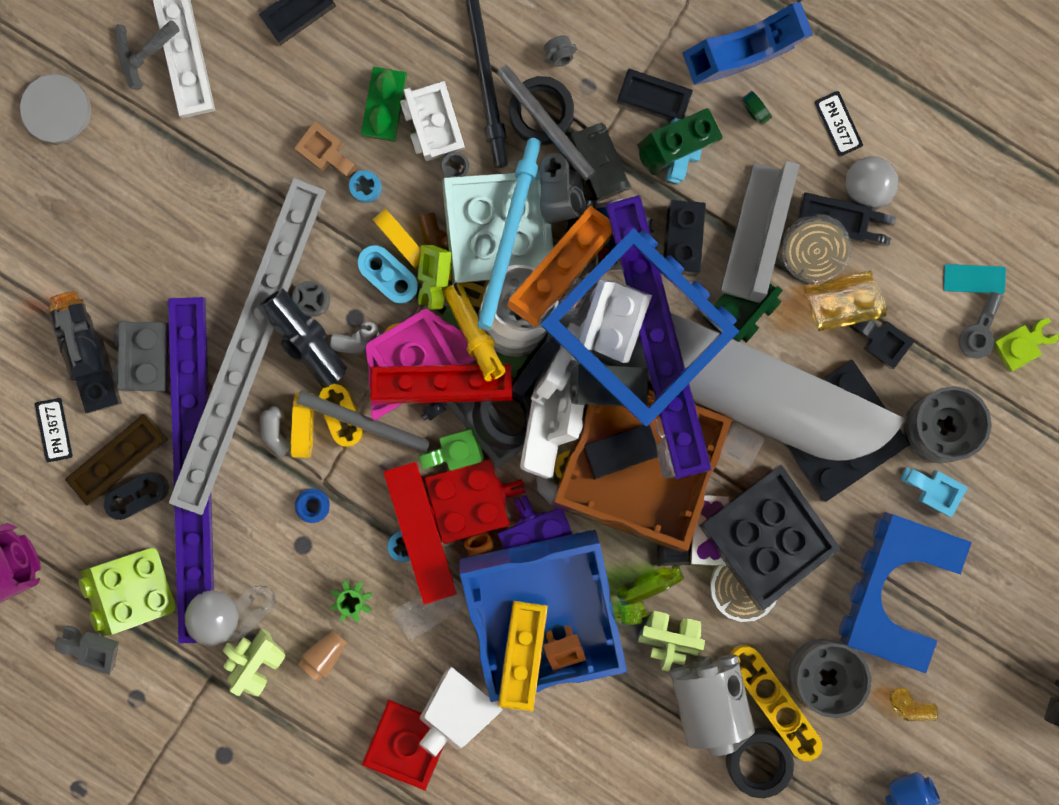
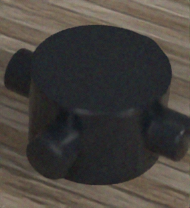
M446 402L429 404L422 409L424 413L421 414V418L424 421L426 419H429V421L433 420L447 410L445 408Z

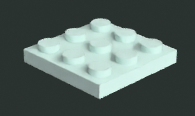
M537 171L535 181L530 183L508 267L512 265H525L536 269L554 248L551 224L545 221L540 209V171ZM515 173L442 179L448 245L452 262V284L490 280L517 181Z

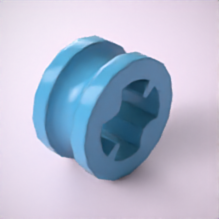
M361 170L351 177L349 189L351 194L360 202L369 203L378 199L382 191V184L374 173ZM362 178H366L369 182L374 181V188L370 187L372 193L369 195L362 191L357 192V185L361 186L359 180Z
M398 531L388 542L389 554L398 562L410 561L409 555H403V551L399 554L395 550V547L399 544L397 538L403 537L402 532Z

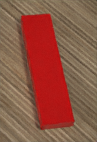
M511 363L502 364L505 368V373L498 379L494 380L491 373V381L484 379L478 364L370 367L371 404L512 401Z
M417 462L384 471V477L423 605L457 595Z

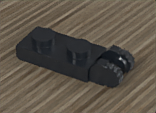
M804 192L795 227L798 228L807 222L816 220L826 221L838 226L844 232L847 240L890 246V237L884 234L868 232L867 228L869 221L883 226H893L896 217L873 211L871 207Z

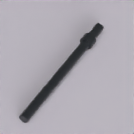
M465 0L487 126L484 127L486 141L491 144L494 167L502 168L508 166L504 139L507 136L505 125L500 122L479 0Z

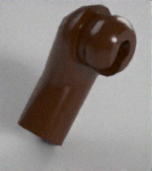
M435 212L418 216L425 244L434 245L449 251L447 232L439 229Z

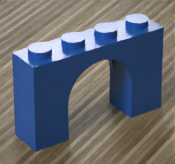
M885 512L883 518L879 517L873 529L875 541L872 550H867L863 557L861 569L864 570L860 583H855L852 589L850 602L853 604L849 616L845 615L840 623L839 635H842L840 641L851 648L927 673L937 640L929 635L897 625L889 619L882 605L881 593L883 584L887 576L895 568L904 563L914 561L925 562L961 575L972 542Z

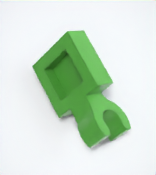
M474 427L439 438L442 447L426 451L423 455L418 456L422 469H427L447 461L450 471L484 460Z

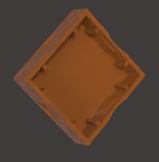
M648 388L649 407L656 399L654 392ZM586 405L582 416V430L579 438L573 441L551 506L680 553L688 551L704 505L707 482L717 466L732 418L695 405L712 468L711 471L676 479L660 415H658L649 425L661 456L594 480L583 450L584 446L642 426L643 424L623 406Z

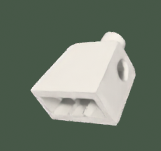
M451 667L442 675L419 718L431 728L419 745L434 757H436L446 742L456 749H461L503 709L498 707L495 702H490L488 696Z

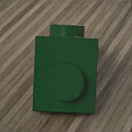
M706 108L651 132L637 144L642 164L649 169L651 175H655L665 170L676 160L720 141L723 136L711 111Z

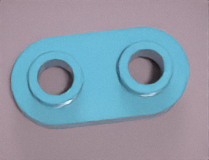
M373 245L365 248L358 257L359 271L391 301L397 304H406L416 297L419 289L416 277L385 248ZM380 258L382 260V267L379 270L371 269L370 262L372 259ZM399 281L407 282L408 289L406 292L398 293L395 286Z

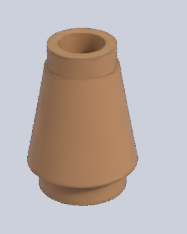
M332 630L301 655L303 659L298 663V666L311 678L319 682L323 677H328L348 642Z

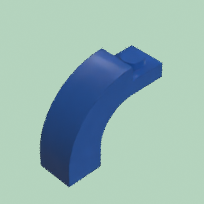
M797 2L740 31L706 38L682 52L693 84L697 85L719 80L770 61L794 49V45L813 36L801 2Z

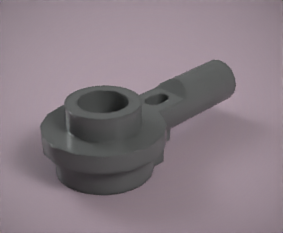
M990 292L976 325H969L961 332L959 346L966 356L975 359L982 358L993 349L994 336L990 331V326L1003 299L1001 294Z

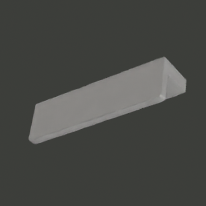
M786 161L781 170L757 163L753 165L720 289L722 293L760 303L767 295L800 164Z

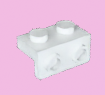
M445 81L411 91V88L404 89L406 99L401 100L400 103L406 121L413 119L416 132L410 135L416 154L423 152L425 160L429 161L443 157L450 152L465 150Z

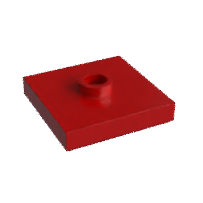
M388 699L361 765L426 791L443 748L436 757L424 750L419 743L431 728L419 719L422 712Z

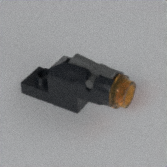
M77 291L51 297L49 315L69 378L77 383L85 414L122 404L117 385L113 379V371L104 340L96 336L84 299L79 298Z

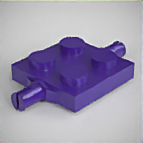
M524 495L521 499L526 510L520 498L514 500L522 519L515 526L498 533L504 549L571 535L573 531L562 509L555 508L548 512L534 513L527 495Z

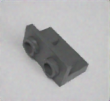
M119 321V328H116L114 331V346L116 349H119L118 363H115L113 368V379L118 384V390L168 391L169 323Z

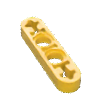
M748 644L736 646L730 655L739 656L743 652L747 656L753 654L754 657L750 661L758 672L762 667L765 669V671L759 672L752 677L744 665L740 666L746 689L793 754L802 761L816 759L822 751V741L760 653ZM752 677L749 682L746 681V678ZM764 679L773 681L775 685L774 693L767 698L758 696L756 692L757 684ZM784 707L792 708L795 713V718L789 725H781L776 720L777 712ZM799 729L807 740L814 739L810 742L812 747L810 751L807 752L804 748L798 750L801 743L794 735V731Z

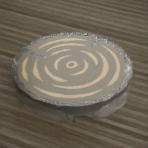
M816 214V216H805L798 219L787 229L782 239V258L786 268L795 278L807 283H822L834 279L845 270L851 258L852 244L846 228L837 219L827 215Z

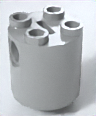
M737 655L723 656L711 662L710 656L699 657L690 661L691 667L681 666L671 669V680L688 747L693 749H709L712 756L727 755L738 750L755 733Z

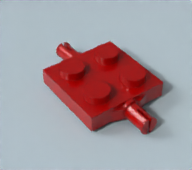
M491 459L425 478L430 495L429 503L435 522L439 527L443 544L510 526L506 512V498L526 493L524 487L511 490V488L524 485L522 479L502 485L496 476Z

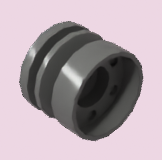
M957 386L940 388L915 401L907 412L904 423L905 437L911 444L909 446L913 452L925 461L937 464L967 459L979 452L988 441L992 427L989 409L982 398L969 389ZM945 420L944 427L949 429V431L940 434L941 427L936 424Z
M822 638L809 641L796 650L789 662L788 680L792 692L801 703L821 716L840 718L851 715L863 706L870 694L872 678L868 664L859 652L843 643ZM822 669L830 671L829 675L832 679L829 683L824 680L821 681L822 676L819 673Z

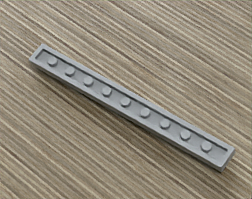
M293 178L169 504L200 515L203 514L274 329L258 307L265 298L278 289L284 288L288 292L326 190Z

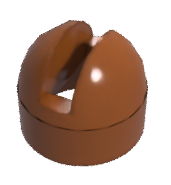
M486 533L469 537L464 542L468 557L493 552L491 537Z

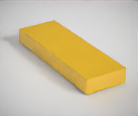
M513 601L498 707L531 712L534 710L548 608L546 605Z

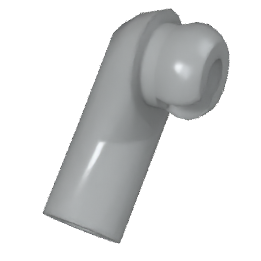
M365 322L361 325V329L351 337L333 333L330 347L333 351L362 355L366 352V344L380 336L378 327L372 322Z
M271 406L268 410H264L260 416V436L282 459L291 451V444L280 434L279 423L283 421L285 415L279 407Z

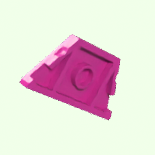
M425 308L366 344L369 389L370 367L466 365L476 359L469 355L467 351L468 343L462 331ZM404 403L371 404V417L375 421Z

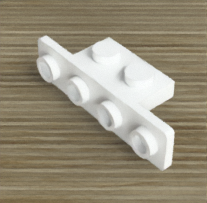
M541 372L540 375L536 378L534 390H535V388H536V385H537V383H538V381H539V379H540V376H541L542 372ZM569 377L563 390L556 389L549 399H546L544 405L532 400L520 464L522 470L546 479L551 478L554 472L558 445L579 438L583 427L582 414L584 405L571 404V377Z

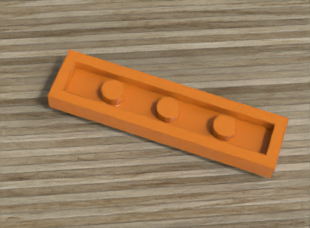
M589 206L511 296L507 307L536 327L613 236L610 220L592 206Z

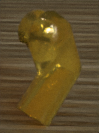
M903 687L891 692V707L903 720L937 721L938 710L935 703L917 704L910 695L911 692Z

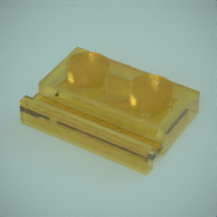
M872 270L804 285V295L808 299L809 308L818 331L886 317L887 306L877 282H874Z

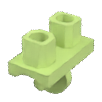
M654 610L650 613L645 626L639 632L637 642L664 648L662 650L652 647L650 654L651 658L662 660L661 670L669 672L672 663L685 664L686 655L675 653L674 651L698 656L699 652L704 650L705 640L700 639V621L683 618L680 623L679 634L667 631L670 615Z
M261 628L252 643L243 637L237 646L227 643L223 648V652L229 657L223 667L231 672L227 678V681L231 684L230 692L240 696L242 691L258 697L267 683L266 676L257 672L261 663L276 669L284 660V650L273 642L268 631Z

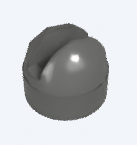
M450 152L442 159L441 169L448 178L464 177L469 171V161L460 152ZM448 159L464 166L462 171L459 172L455 168L446 165Z

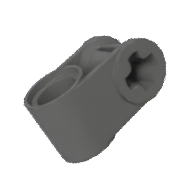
M557 152L548 154L540 165V209L542 216L549 224L580 218L586 211L584 179L564 155Z

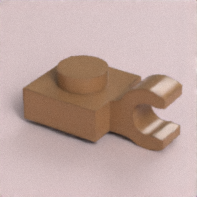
M317 122L312 124L294 148L323 172L331 164L344 176L351 179L358 169L355 164L339 153L344 146L343 142Z

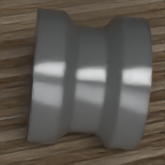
M304 281L294 289L292 300L304 315L317 317L324 314L329 308L330 295L321 284L313 281Z

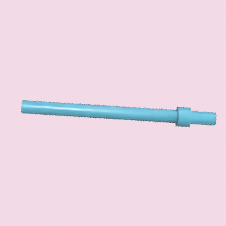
M536 138L527 140L523 159L518 161L515 171L517 181L477 325L483 330H491L530 183L534 182L538 170L536 160L541 141Z

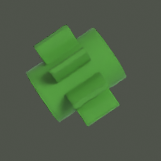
M348 579L343 581V592L338 589L332 590L331 594L337 597V602L330 609H338L342 613L340 621H343L347 616H353L354 621L357 623L360 621V610L367 613L372 610L371 606L365 603L366 599L373 595V592H364L362 580L356 586H351ZM348 593L351 594L352 598L358 597L360 600L355 605V609H353L351 604L344 603Z

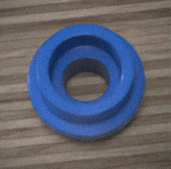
M314 488L307 489L297 497L295 510L303 521L317 523L328 515L330 501L323 491ZM310 499H315L319 503V509L316 512L310 511L307 507Z

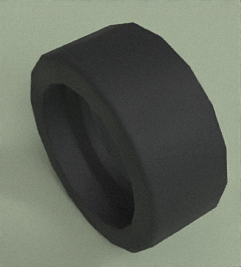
M536 76L525 80L523 84L530 93L546 91L555 95L560 101L562 116L557 125L566 135L573 123L574 102L570 91L562 82L552 77ZM513 94L509 106V118L513 130L525 141L530 138H536L541 141V145L552 144L553 141L544 131H536L528 127L523 121L521 114L522 104Z
M528 389L521 396L512 390V399L520 404L525 415V426L515 435H505L494 428L488 413L489 405L492 401L475 402L472 419L474 429L480 439L490 447L500 450L515 449L524 444L533 392Z
M754 728L755 733L738 750L726 755V766L730 778L741 792L750 797L765 799L778 795L788 786L793 777L794 760L791 750L779 735L768 729ZM755 743H765L772 746L777 751L780 759L779 770L776 775L763 783L748 780L742 774L739 765L743 751Z

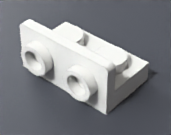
M599 280L598 285L591 293V305L587 317L579 329V341L588 350L597 351L622 363H629L652 295L617 281Z

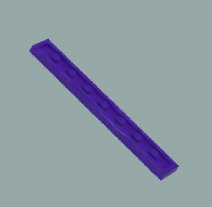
M640 195L606 204L616 245L633 228L638 233L643 229L650 234ZM632 245L619 259L626 285L652 295L639 331V337L655 399H657L685 370V365L661 273ZM688 384L659 414L676 479L712 470L690 384Z

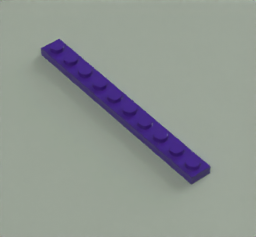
M204 297L168 298L174 487L209 399L206 298ZM212 492L202 515L174 506L178 644L197 643L187 633L185 613L191 601L198 594L214 590Z

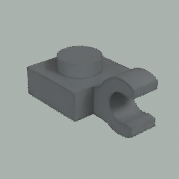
M65 625L63 637L56 639L55 650L61 654L77 656L78 665L110 675L115 667L119 642L88 631L82 637L79 629L74 626Z

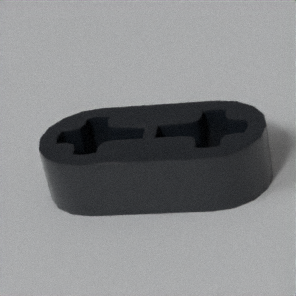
M156 472L146 473L111 491L104 500L105 512L109 517L116 520H123L140 513L162 501L169 492L168 480L164 475ZM148 479L150 482L159 483L160 487L156 489V497L153 493L141 497L139 491L148 486ZM117 496L121 499L133 496L134 501L125 506L126 513L122 509H115L114 505L118 502Z

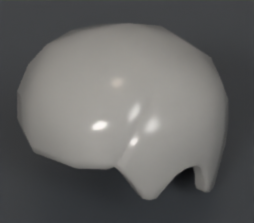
M868 156L855 161L847 171L845 188L850 199L855 204L871 207L873 211H877L890 205L896 197L899 176L889 161L877 156Z
M214 590L198 594L191 601L185 613V627L188 635L198 644L207 646L226 642L237 627L239 614L236 603L226 593Z

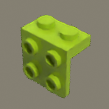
M149 548L80 571L82 578L79 579V587L84 598H89L93 610L89 614L94 630L100 631L101 636L119 633L175 611L176 605L158 551L155 548Z

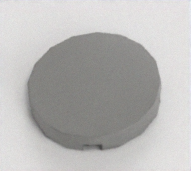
M57 74L41 76L30 83L22 94L20 103L21 119L27 130L43 142L56 145L69 143L78 138L76 136L82 130L85 131L89 125L92 112L90 99L82 87L69 77Z

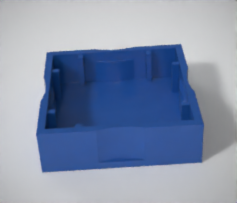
M596 529L459 559L460 577L470 618L475 626L479 641L480 660L490 702L499 701L513 601L548 606L536 692L557 684L581 683L627 672ZM569 625L574 635H578L586 660L553 671L544 648V644L548 643L547 631H552L555 640H560L566 637L564 626Z

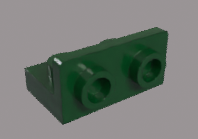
M770 283L767 295L760 303L723 293L713 306L717 310L722 306L737 320L734 326L739 332L733 337V340L738 342L743 340L747 343L759 329V326L755 324L763 314L770 316L782 301L778 296L783 290L779 286L774 287ZM706 316L703 317V319H705L710 325H712L717 331L721 333V331Z

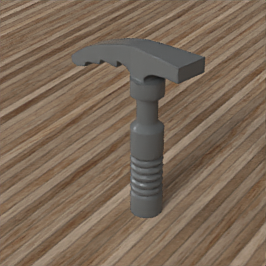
M168 21L142 45V50L138 53H133L131 56V51L127 46L126 27L121 24L116 25L118 55L124 75L131 89H141L143 87L137 68L144 63V59L148 55H154L180 31L174 21Z

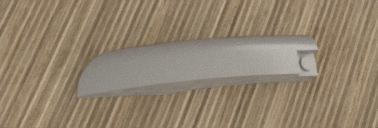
M578 276L572 291L584 280L583 277ZM595 283L559 320L566 328L571 322L580 327L586 319L591 305V293L598 283ZM671 313L686 369L719 333ZM639 334L629 363H622L597 351L589 350L602 363L609 366L647 368ZM733 339L689 383L695 404L730 417L733 421L810 455L827 460H853L877 451L892 439L905 419L840 387ZM648 372V383L652 384Z

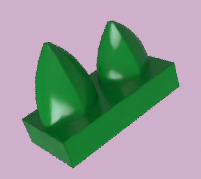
M373 66L361 128V135L363 137L396 142L402 110L400 101L404 99L407 72Z

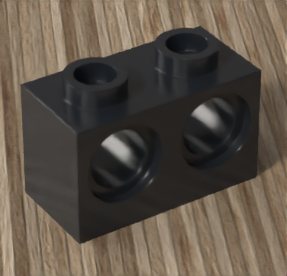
M671 200L667 205L663 257L672 256L684 268L681 275L697 276L701 272L706 203Z

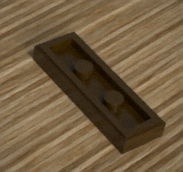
M144 413L70 474L65 481L86 506L91 505L168 441V438L149 415Z

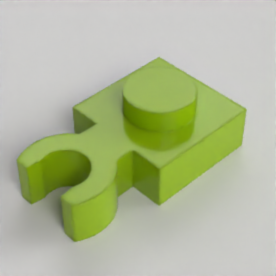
M421 245L418 279L423 281V286L418 295L419 305H428V309L443 308L444 295L442 287H448L449 274L452 270L451 252L434 245Z
M1050 318L1036 321L1032 325L1030 332L1026 325H1021L994 341V348L1008 372H1013L1041 356L1042 353L1038 345L1053 344L1059 340V334L1050 335L1048 338L1042 334V328L1051 322Z

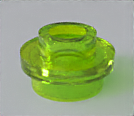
M626 601L617 602V610L614 611L615 618L621 619V624L625 625L642 623V617L649 615L648 609H645L644 601L627 605L624 604Z

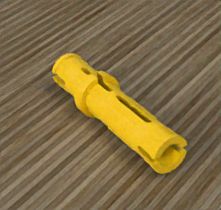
M457 283V292L454 285L447 287L443 295L468 343L467 351L469 355L475 357L486 381L492 380L491 373L494 380L498 379L505 373V368L493 348L495 342L492 336L487 335L485 330L477 326L479 318L465 292L464 286Z

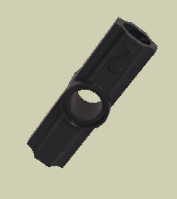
M284 288L278 289L260 303L258 309L282 337L280 338V344L284 351L294 360L301 361L323 388L329 387L346 373L347 367L325 341L326 332L324 328L314 318L304 315Z

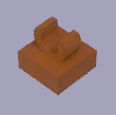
M569 625L564 626L566 637L560 640H555L552 631H547L548 643L544 644V648L553 671L586 660L578 635H574Z

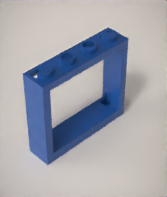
M633 228L540 325L636 419L647 427L733 339L739 330L734 326L737 320L730 312L722 306L717 310L707 300L711 295L700 283L694 281L691 284L681 275L684 268L672 256L668 255L664 258L655 249L658 243L649 233L643 229L638 233ZM632 245L721 331L649 407L559 322Z

